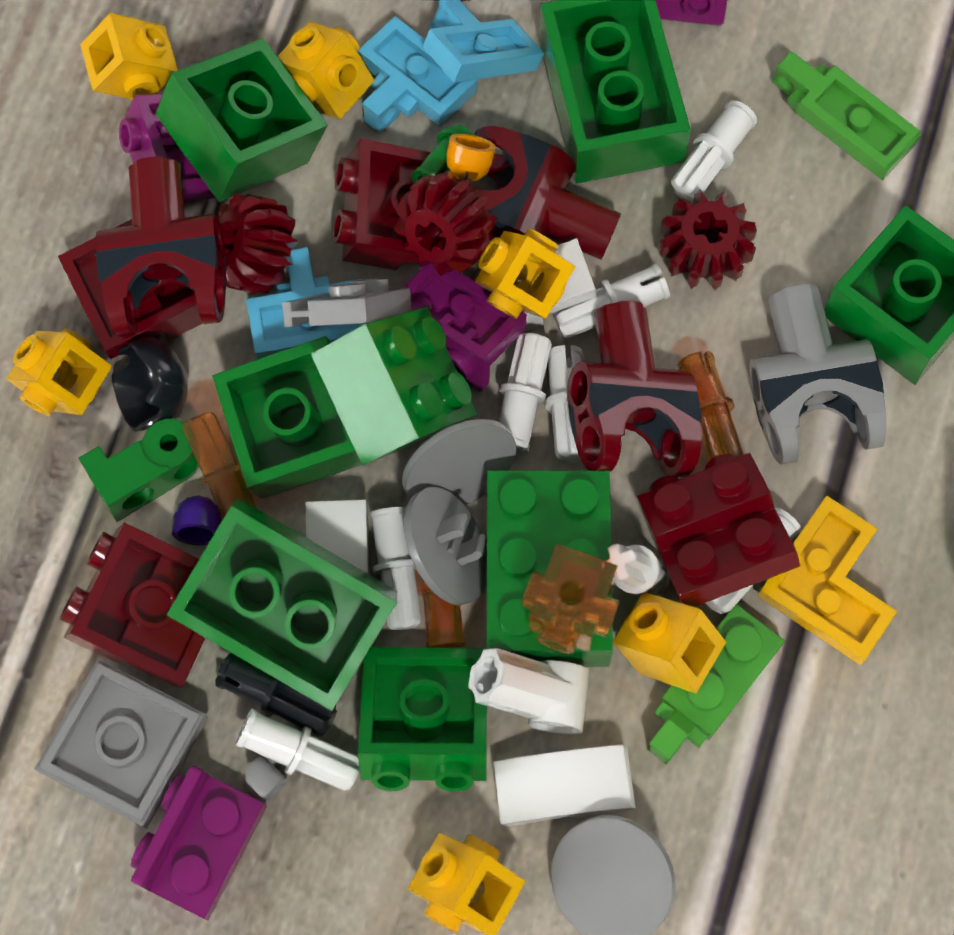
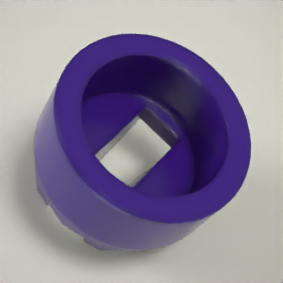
M200 495L187 497L178 504L174 513L172 536L185 544L208 545L222 522L221 514L216 504L208 497Z

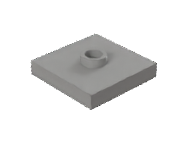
M98 659L37 763L35 770L147 829L208 717L205 713Z

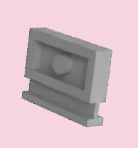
M388 278L353 280V283L330 285L329 292L282 302L284 327H293L309 323L310 326L362 324L412 311L410 288L389 289Z

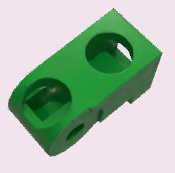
M163 419L150 426L142 440L133 443L109 458H106L102 449L98 446L78 457L115 521L118 522L191 478L200 465L201 454L192 430L184 422L177 419Z

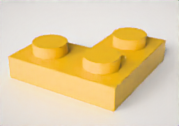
M827 495L793 543L797 551L800 567L769 578L757 596L860 666L898 612L846 577L878 528Z

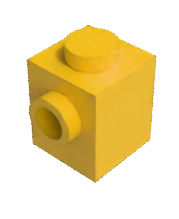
M645 592L641 594L630 614L624 619L621 629L613 640V644L639 674L697 694L725 646L726 641L701 609Z

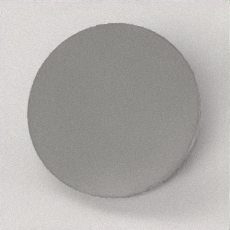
M475 419L452 425L429 438L411 456L403 472V489L410 500L415 493L422 489L440 487L454 494L464 505L487 493V471L510 470L516 455L515 440L505 425L494 420Z
M428 487L418 491L408 501L404 515L406 543L418 573L426 585L438 597L450 604L464 605L477 600L483 594L487 585V550L485 546L487 536L481 534L469 510L451 492L440 487Z
M613 815L589 818L565 834L558 844L552 859L551 883L556 901L569 922L585 935H651L669 915L674 902L676 886L671 860L660 841L649 830L635 821Z

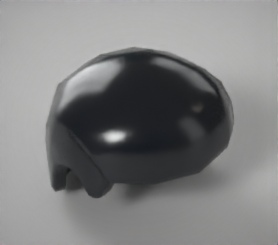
M143 337L119 348V355H127L129 357L121 368L112 373V384L117 404L125 422L133 431L139 432L147 430L157 421L177 418L186 403L188 380L186 370L176 352L155 337Z

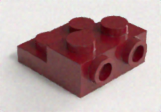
M360 138L348 157H341L336 168L334 186L336 191L345 193L344 209H339L336 213L332 229V239L334 243L343 245L342 261L397 270L403 262L419 264V256L413 250L402 251L407 239L393 229L399 218L395 207L399 204L401 197L411 190L410 187L414 184L412 173L417 167H420L431 152ZM467 174L463 180L456 178L457 182L467 180Z
M132 219L116 226L115 228L131 226ZM95 238L58 256L104 352L110 359L119 356L118 349L129 342L143 337H156L162 333L170 341L203 324L198 312L195 293L192 289L181 284H167L156 288L145 299L141 308V315L136 318V333L134 335L118 337L112 329L102 297L97 274Z
M750 452L739 457L731 454L717 455L706 464L703 471L682 479L671 475L663 476L650 485L648 492L637 496L648 530L677 597L682 604L696 607L800 567L797 551L775 510L771 492Z
M125 522L116 529L113 536L102 532L87 561V565L95 568L96 572L87 590L75 587L60 616L61 621L70 624L63 638L118 664L124 662L177 688L183 687L205 637L167 616V613L195 568L199 558Z

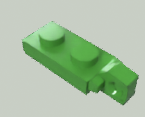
M791 51L776 67L772 82L788 96L787 103L796 111L795 113L882 181L918 143L922 135L919 129L834 65L831 69L819 65L814 69Z
M737 604L728 612L716 628L725 639L726 644L697 694L671 685L661 698V704L654 713L665 723L651 740L647 750L666 765L686 739L699 748L706 739L710 740L785 642L783 638Z

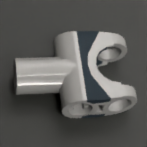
M797 284L772 294L768 302L781 354L752 358L749 364V375L758 420L775 460L779 464L798 461L799 443L796 428L800 426V417L815 409L830 410L842 416L849 423L852 432L858 434L859 441L865 450L884 446L886 438L884 389L871 342L864 339L833 345L818 286Z

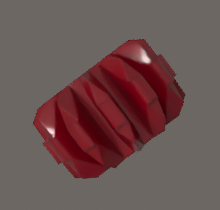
M450 170L443 174H438L436 177L429 174L427 177L420 178L410 187L411 190L401 197L399 204L395 207L399 218L393 229L407 239L402 251L413 250L419 256L420 268L432 263L440 276L453 270L461 273L464 270L470 269L480 259L479 257H481L490 241L495 238L491 230L497 217L484 210L489 196H476L472 192L471 178L458 183Z
M701 189L694 194L692 204L679 198L673 204V216H666L661 222L660 233L664 238L660 240L659 253L662 258L671 259L668 269L671 277L686 271L689 273L688 284L691 289L699 284L700 278H707L714 290L722 285L723 275L737 281L742 276L743 264H749L754 258L756 247L751 241L755 239L757 232L755 222L744 220L747 212L744 203L730 208L727 207V196L724 191L718 194L715 201H708Z
M235 194L229 204H221L219 208L218 220L224 243L227 274L226 286L230 289L253 294L258 292L268 293L273 284H282L285 267L293 265L290 257L291 250L298 242L292 238L295 219L288 216L287 207L277 203L275 199L260 195Z

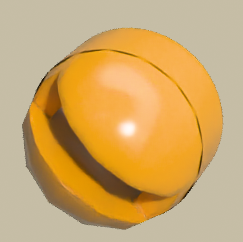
M453 134L450 136L446 153L448 169L457 179L463 180L468 171L469 179L471 178V181H478L487 175L492 165L496 146L491 141L479 136Z

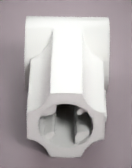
M493 648L483 650L480 659L471 667L468 688L473 691L476 703L528 718L527 725L531 728L556 734L576 735L583 732L591 671L582 665L553 660L536 661L502 649Z

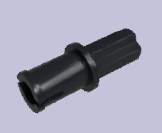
M233 653L227 655L218 670V673L225 675V678L220 675L216 677V687L222 690L225 689L261 707V714L268 718L276 714L302 728L305 726L311 728V732L316 735H324L334 722L337 713L336 705L332 711Z

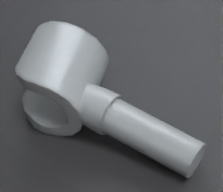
M290 721L286 723V725L298 730L302 728ZM259 756L246 769V787L259 801L266 804L280 792L288 779L275 767L278 762L264 756Z

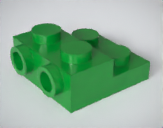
M370 647L364 657L358 742L361 780H372V784L376 788L384 791L403 790L409 786L410 780L435 781L439 788L450 792L465 791L472 787L474 781H487V706L476 703L473 691L468 688L471 667L477 663L483 650H486V648Z

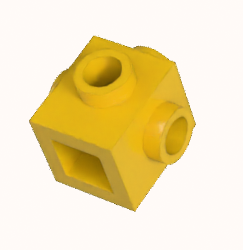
M109 13L80 44L93 92L128 98L133 101L135 95L158 94L168 83L171 73L178 71L164 25Z
M309 21L291 37L289 44L277 56L316 110L339 120L375 81L358 54L360 47L356 39L345 29L338 26L330 28Z
M528 228L525 235L503 231L500 238L496 237L490 241L481 255L478 263L481 271L475 283L491 292L487 302L505 314L517 319L521 311L546 319L551 309L561 299L566 289L567 281L576 266L557 255L555 252L559 246L535 230Z
M63 328L61 332L36 331L35 334L24 339L16 349L12 359L15 365L6 380L23 392L19 399L40 414L51 416L53 412L83 415L90 402L96 396L112 365L92 351L93 345L87 339L72 330Z
M438 833L431 848L423 856L419 869L407 890L428 903L423 913L426 917L451 932L457 934L461 925L464 924L484 935H497L526 881L499 863L498 859L501 852L478 837L468 834L462 843L442 833Z

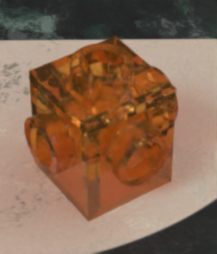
M556 543L545 574L537 571L533 572L521 607L531 610L529 614V630L538 633L537 641L553 650L572 654L575 647L589 652L595 634L607 638L620 601L609 597L615 582L618 565ZM565 603H574L576 605L571 606Z

